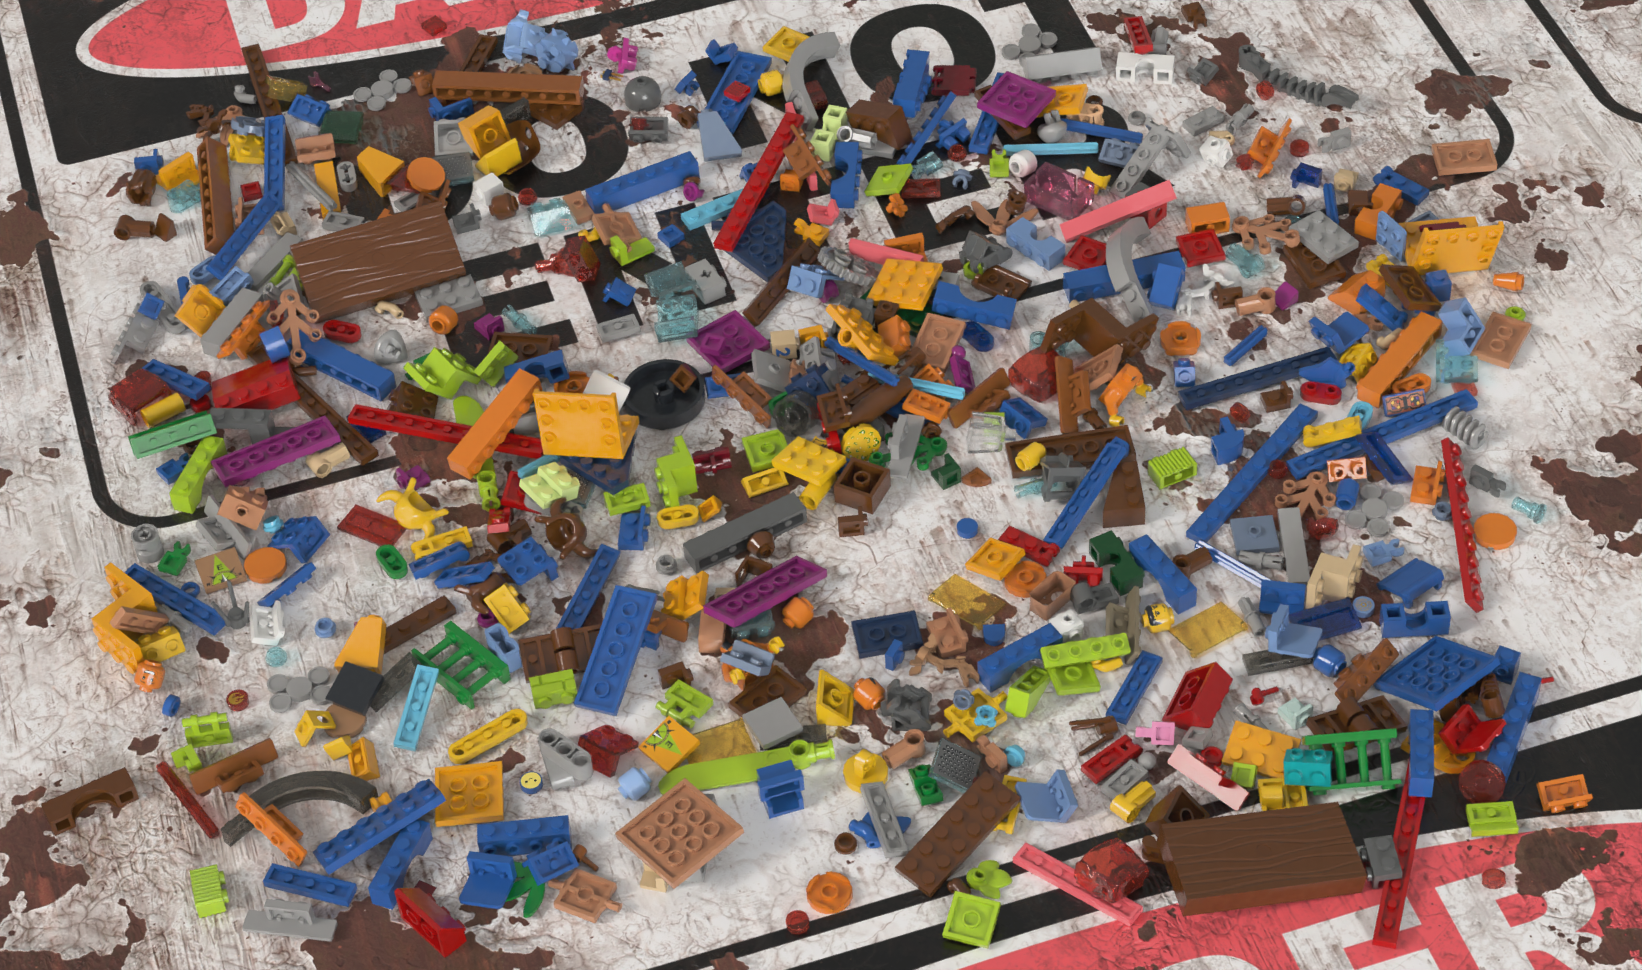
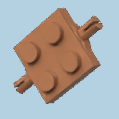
M609 203L603 204L602 209L604 213L593 214L592 222L603 244L611 245L610 238L617 235L627 246V253L632 250L630 244L642 239L630 213L616 212L611 209Z
M575 868L571 876L564 882L554 878L548 883L549 887L560 890L559 895L554 901L555 909L592 923H596L601 913L607 908L618 913L622 909V903L611 900L617 889L615 882Z

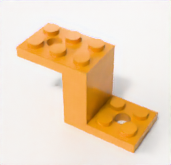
M110 562L104 569L107 575L106 580L111 587L110 593L115 601L91 618L94 625L93 632L98 637L99 641L97 644L103 652H109L117 663H123L127 670L134 674L138 664L144 662L140 646L134 641L144 633L115 629L109 622L121 606L157 612L152 593Z

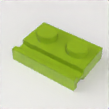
M1513 801L1466 804L1471 837L1518 834L1519 827Z

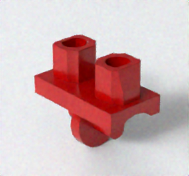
M1082 555L1081 561H1073V567L1064 566V574L1076 581L1075 585L1080 580L1087 581L1090 587L1100 585V581H1103V568L1094 567V562H1086V555Z

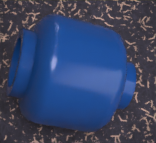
M1330 644L1322 648L1318 647L1313 655L1314 668L1329 678L1335 675L1338 676L1339 672L1346 668L1345 654Z

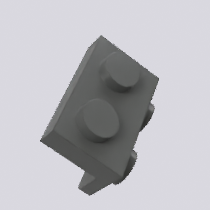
M630 117V130H628L630 141L636 143L668 141V117Z
M1392 835L1365 838L1363 848L1360 849V858L1362 863H1366V880L1371 881L1372 888L1378 889L1379 881L1402 878V869Z

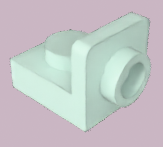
M1295 697L1278 707V714L1296 730L1301 726H1306L1307 719L1313 717V706L1311 704L1304 706Z

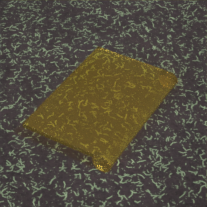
M956 574L951 576L928 596V601L934 602L944 609L951 607L954 614H958L961 619L974 625L978 630H982L985 622L1006 605L1004 601Z
M1221 601L1170 628L1168 632L1189 650L1192 658H1195L1200 653L1234 635L1248 630V626Z
M739 718L738 720L692 734L701 744L686 759L688 764L756 753V750L745 728L743 718Z

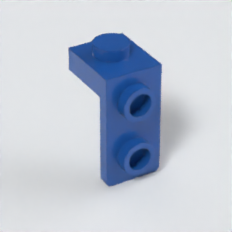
M436 97L429 99L430 107L428 111L431 118H435L436 121L440 119L457 120L474 113L473 102L470 97L445 107L440 104Z

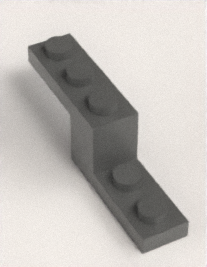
M211 408L210 410L215 428L246 429L249 431L252 444L295 428L275 427L271 410Z

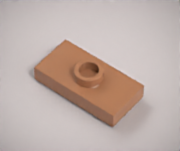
M581 191L562 197L565 206L577 225L592 220L594 212Z

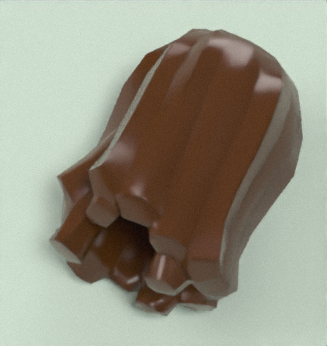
M137 169L134 172L132 179L126 182V195H128L127 198L132 204L151 206L152 196L157 184L156 175L148 169Z

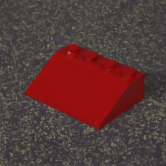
M288 357L271 363V360H267L211 382L215 408L273 410L301 399Z

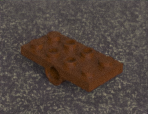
M602 624L576 629L561 627L552 630L550 634L519 639L518 643L526 683H530L529 678L569 669L573 670V674L585 672Z
M1384 695L1358 702L1355 697L1345 698L1338 704L1336 710L1310 717L1306 722V725L1314 735L1396 728L1398 735L1407 730V724ZM1377 739L1368 740V744L1377 741ZM1354 741L1345 742L1346 746L1343 749L1347 751L1357 746L1354 745ZM1331 743L1322 744L1326 751H1332V755L1335 754Z

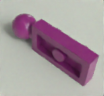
M956 345L952 348V355L949 359L955 381L954 384L956 387L964 388L965 393L968 394L976 388L970 362L964 359L966 356L964 347Z

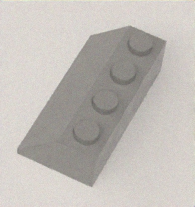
M1100 47L1020 57L1025 78L1036 83L1043 82L1042 78L1049 77L1050 81L1061 79L1062 75L1074 78L1079 77V73L1086 72L1088 76L1096 75L1099 70H1103Z

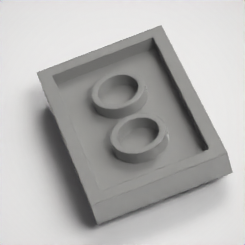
M1320 210L1289 226V230L1294 229L1299 232L1300 242L1327 264L1358 248L1359 241Z
M471 274L415 291L416 300L426 322H429V316L442 305L451 307L456 313L483 305L482 298Z

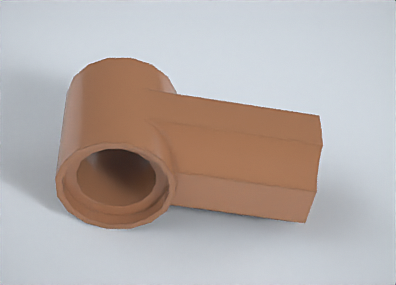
M1263 287L1255 295L1235 299L1238 316L1258 311L1262 314H1270L1275 311V291L1272 288Z
M911 729L905 733L904 739L882 752V758L890 769H895L907 760L920 758L925 754L926 748L923 732L918 729Z

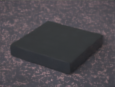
M345 661L325 700L365 716L385 678L383 675Z

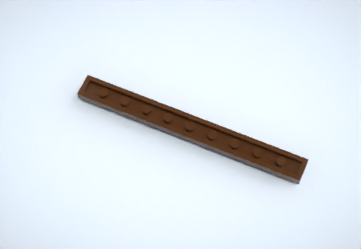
M259 43L242 47V54L264 121L265 117L283 115ZM285 123L286 167L290 161L298 164V160Z
M263 344L246 353L248 360L254 365L270 360ZM293 372L301 399L294 401L296 405L312 420L326 416L340 436L341 441L338 444L343 443L349 454L360 465L363 466L379 456L378 450Z

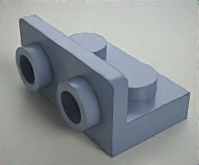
M1105 138L1098 160L1102 163L1124 168L1140 145L1133 142L1130 144L1123 143L1116 138Z
M735 640L731 652L722 653L720 661L751 674L764 676L769 675L775 654L743 641Z

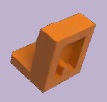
M785 169L784 174H780L781 190L800 192L803 181L798 177L795 170Z

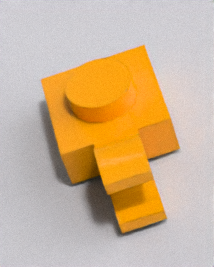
M797 218L794 222V225L797 226L794 232L803 235V240L810 237L819 247L829 236L828 228L813 222L809 226L800 218Z

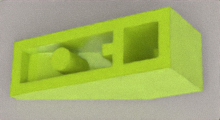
M1033 665L1009 687L1005 711L1011 713L1014 717L1026 718L1034 710L1051 681L1048 671Z

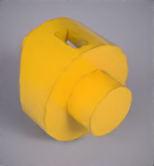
M1087 167L1081 181L1087 184L1085 191L1097 195L1099 189L1106 190L1111 175L1098 176L1092 172L1090 167Z

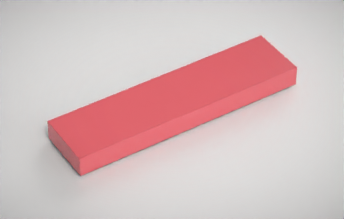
M851 238L848 242L850 253L866 261L884 265L887 258L924 262L923 255Z

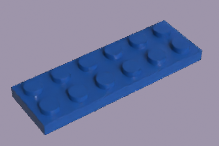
M737 51L705 109H712V111L718 112L723 122H726V126L732 135L759 88L758 79H760L762 73L768 72L772 64V57ZM734 81L750 87V93L740 102L724 96V90Z
M620 585L615 586L574 701L575 707L617 716L658 599L657 594Z
M430 779L420 781L413 789L399 794L394 801L380 806L370 816L359 819L354 826L340 831L335 838L321 843L312 852L329 875L445 802L446 799Z

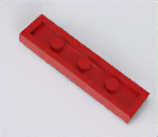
M1143 17L1124 18V26L1134 53L1143 55L1152 52L1153 43Z

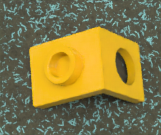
M305 711L294 731L302 747L307 746L316 728H336V724L329 711ZM317 716L324 717L328 723L319 721Z

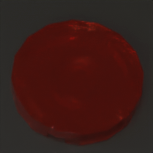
M1474 760L1468 763L1460 773V791L1466 799L1474 804L1496 802L1504 793L1506 786L1505 776L1501 769L1492 762Z

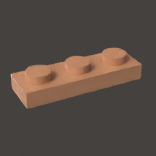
M121 606L109 623L115 629L152 635L164 627L170 619L163 613Z

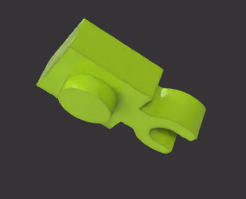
M995 149L992 150L990 177H1009V158H1006L1005 149H1003V153L1000 155L996 154Z

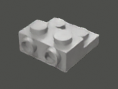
M466 118L434 121L435 157L469 152L470 156H474L473 150L464 140L458 125L459 122Z

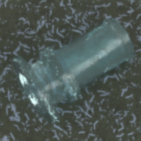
M1516 497L1511 505L1512 509L1526 514L1536 524L1543 520L1547 511L1545 504L1531 503L1520 497Z

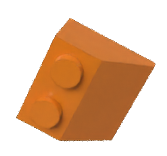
M1371 270L1351 276L1328 296V300L1352 314H1365L1368 310L1356 301L1361 287L1367 283L1384 298L1386 281L1384 277Z

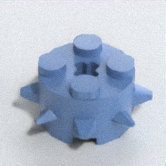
M552 28V32L549 34L540 31L541 40L535 45L538 65L542 69H547L551 72L559 73L565 68L574 71L573 62L578 57L576 42H572L566 36L568 33L563 30Z

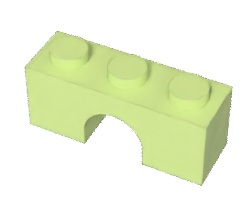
M829 105L823 115L822 130L816 129L810 141L815 148V156L818 154L822 161L830 162L835 152L836 142H840L837 139V131L842 126H848L847 108Z

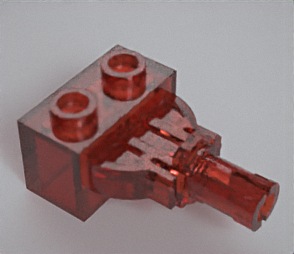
M584 235L567 238L565 246L558 253L551 254L547 260L536 261L535 269L537 273L552 271L558 275L565 274L575 277L577 282H584L596 279L601 263Z

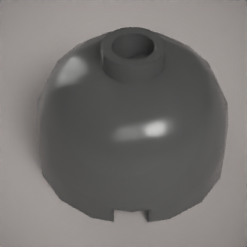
M647 76L631 79L624 90L626 106L635 112H640L639 109H645L647 112L657 108L661 103V91L658 83L653 78Z

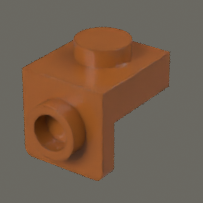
M418 70L413 72V76L409 77L411 84L415 85L419 96L433 92L431 73Z

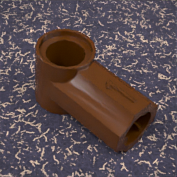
M1301 195L1267 198V214H1292L1297 216L1301 215L1306 207V200ZM1299 201L1302 203V207L1295 209L1292 207V202Z
M129 215L120 216L114 229L115 237L120 240H128L130 236L153 238L155 234V224L153 221L135 220Z
M521 519L510 525L509 532L489 533L486 540L498 554H504L513 548L515 544L513 539L518 531L522 532L523 539L532 535V531L528 522L525 519Z
M1200 547L1187 555H1176L1173 557L1172 562L1190 579L1191 574L1211 564L1212 557L1206 547Z

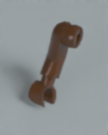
M965 205L950 213L944 220L942 219L935 227L941 234L946 226L952 225L962 215L968 220L975 212L970 206Z

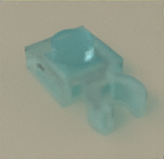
M932 151L918 159V165H912L913 170L910 175H912L914 181H917L924 173L929 176L944 166L942 161Z

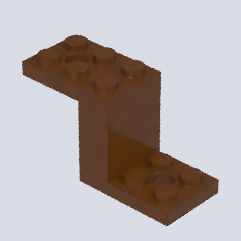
M1090 298L1050 319L1040 349L1046 354L1074 339L1095 357L1112 346L1119 344L1123 348L1121 363L1122 360L1128 357L1131 358L1137 352L1146 350L1150 346V340L1157 329L1156 325L1159 317L1152 313L1136 323L1125 327L1098 302Z

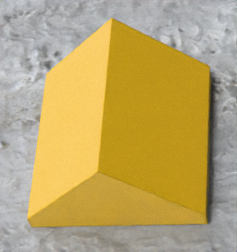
M516 138L483 156L475 167L484 175L493 173L498 177L521 163L522 159Z
M823 669L819 671L816 698L817 725L850 726L852 725L853 692L855 689Z

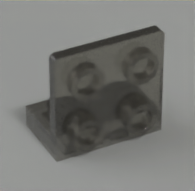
M525 97L516 102H499L492 106L500 111L505 125L531 118L529 101Z

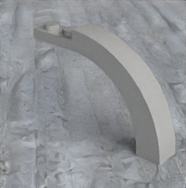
M835 32L820 33L800 43L794 50L783 73V92L786 102H793L798 114L804 115L805 121L803 126L805 131H812L819 118L806 90L803 71L808 64L814 61L835 57L841 46Z
M1135 217L1128 220L1109 236L1106 244V263L1115 291L1121 292L1135 323L1154 313L1138 280L1132 261L1133 244H1138L1151 234L1144 217Z

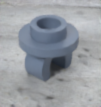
M958 169V171L953 172L955 177L953 179L954 187L957 188L958 182L963 181V188L967 189L968 181L972 180V175L969 174V171Z

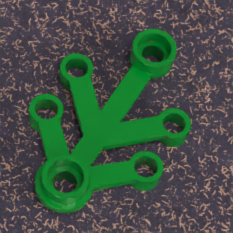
M892 432L885 435L886 445H888L889 437H893ZM920 435L918 443L923 445L917 446L912 464L920 454L926 453L925 456L917 459V468L921 471L927 470L935 456H941L945 453L947 441L941 437L930 439ZM873 452L869 457V462L885 467L886 462L891 460V453Z

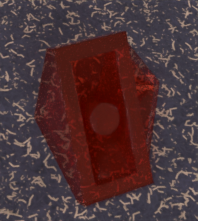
M410 162L386 183L392 190L421 193L410 185L409 179H407V169Z

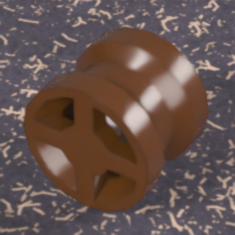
M688 105L684 108V111L677 115V120L682 127L690 129L698 121L697 116L700 112L694 106Z
M1021 191L1010 192L1005 205L1006 211L1012 215H1021L1027 203V196Z

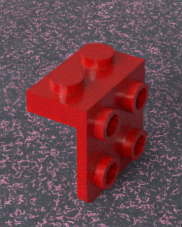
M1465 704L1460 707L1438 734L1452 754L1483 752L1489 748L1490 742L1502 733V728L1507 723L1504 719L1481 722L1471 706Z

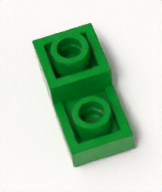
M930 764L917 765L915 768L908 769L912 785L921 806L944 801L943 793L936 782V775Z

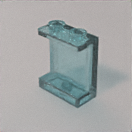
M695 294L656 300L658 322H654V328L658 343L698 337L699 308Z

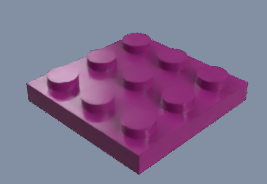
M1006 71L977 102V108L1027 128L1056 96V90Z
M736 310L686 336L687 343L712 367L717 365L724 373L752 359L751 353L754 349L763 352L770 349V342ZM706 333L726 337V344L719 357L700 352V345Z

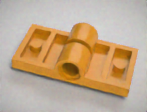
M841 304L828 305L825 310L841 327L838 333V342L841 346L860 350L871 361L891 366L897 364L899 359L894 355V350L883 342L882 336L874 332L873 326L861 317L862 313L855 308L849 309Z

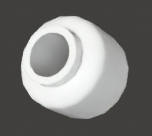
M1021 150L1013 154L1009 159V169L1017 177H1025L1033 173L1037 168V159L1029 150Z

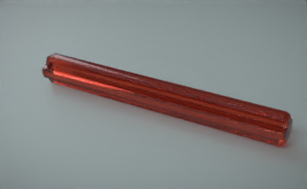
M166 761L157 764V772L210 839L219 836V828Z

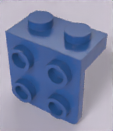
M1349 312L1343 313L1329 325H1326L1315 316L1309 320L1312 335L1338 354L1348 349L1370 330L1368 325Z
M531 536L497 558L498 564L519 586L542 572L551 581L559 577L556 570L558 565L554 558L549 557L541 544L538 545Z
M469 851L467 862L470 875L459 896L460 903L501 909L517 878L513 857Z

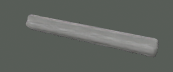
M290 161L286 165V169L326 209L333 211L337 208L335 201L295 162Z

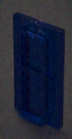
M1377 431L1357 434L1355 436L1358 443L1391 486L1409 483L1414 480Z
M1349 597L1289 614L1290 623L1321 628L1323 634L1320 641L1362 629V625Z

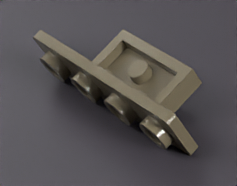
M1134 586L1126 596L1125 607L1111 602L1106 606L1105 636L1120 633L1127 634L1131 650L1129 655H1125V664L1130 665L1134 659H1137L1141 652V647L1139 646L1141 630L1139 629L1141 618L1139 605L1141 596H1139L1138 586Z

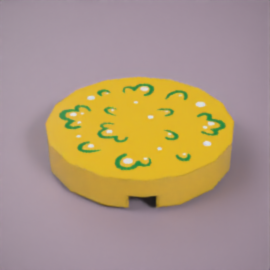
M863 423L859 424L860 426L856 428H850L842 438V453L848 459L855 457L868 461L870 455L873 452H878L880 448L881 437L879 432L870 424Z

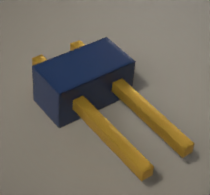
M606 69V71H603V75H600V78H603L605 81H609V79L621 81V79L611 76L623 77V75L615 74L612 70Z

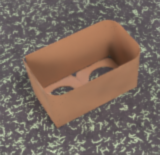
M1060 571L1052 572L1030 592V611L1047 621L1071 600L1070 593L1076 581ZM1063 592L1058 598L1052 601L1051 596L1053 593Z
M703 608L701 610L698 636L699 653L722 654L720 648L725 642L726 624L705 614Z

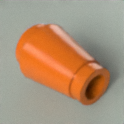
M1519 272L1494 274L1493 285L1516 292L1523 290L1524 274Z

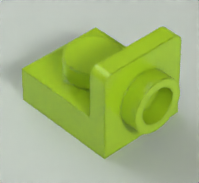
M192 744L181 747L171 753L177 769L186 765L190 773L203 768Z

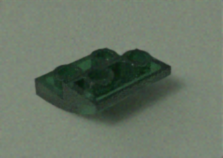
M327 110L323 118L320 134L332 133L334 143L357 144L359 130L362 129L364 113Z

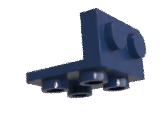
M825 362L819 366L816 363L806 369L807 373L803 375L801 372L790 378L792 382L784 387L805 421L818 416L816 396L831 392L822 378V375L829 370Z

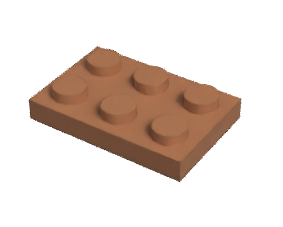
M1490 139L1436 143L1431 146L1439 176L1497 170V161Z
M1492 312L1484 326V332L1470 353V357L1509 369L1528 336L1532 324Z
M927 313L912 346V349L914 347L920 348L926 355V359L922 362L924 365L922 368L929 363L934 369L938 367L943 373H946L950 364L949 359L952 355V348L959 344L966 328L965 321Z
M1119 344L1112 346L1077 366L1074 374L1081 370L1088 371L1090 391L1098 389L1107 381H1112L1117 375L1116 371L1121 361L1123 348Z

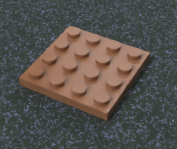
M684 778L618 830L615 835L623 845L675 889L740 837L744 830L739 823Z

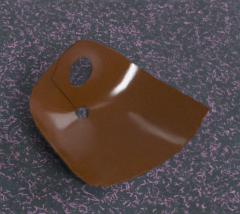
M518 120L506 125L511 140L513 138L517 140L522 162L504 172V174L510 175L524 167L541 150L538 137L531 123L527 120ZM526 127L530 129L531 139L526 135ZM525 145L528 146V150L524 149Z

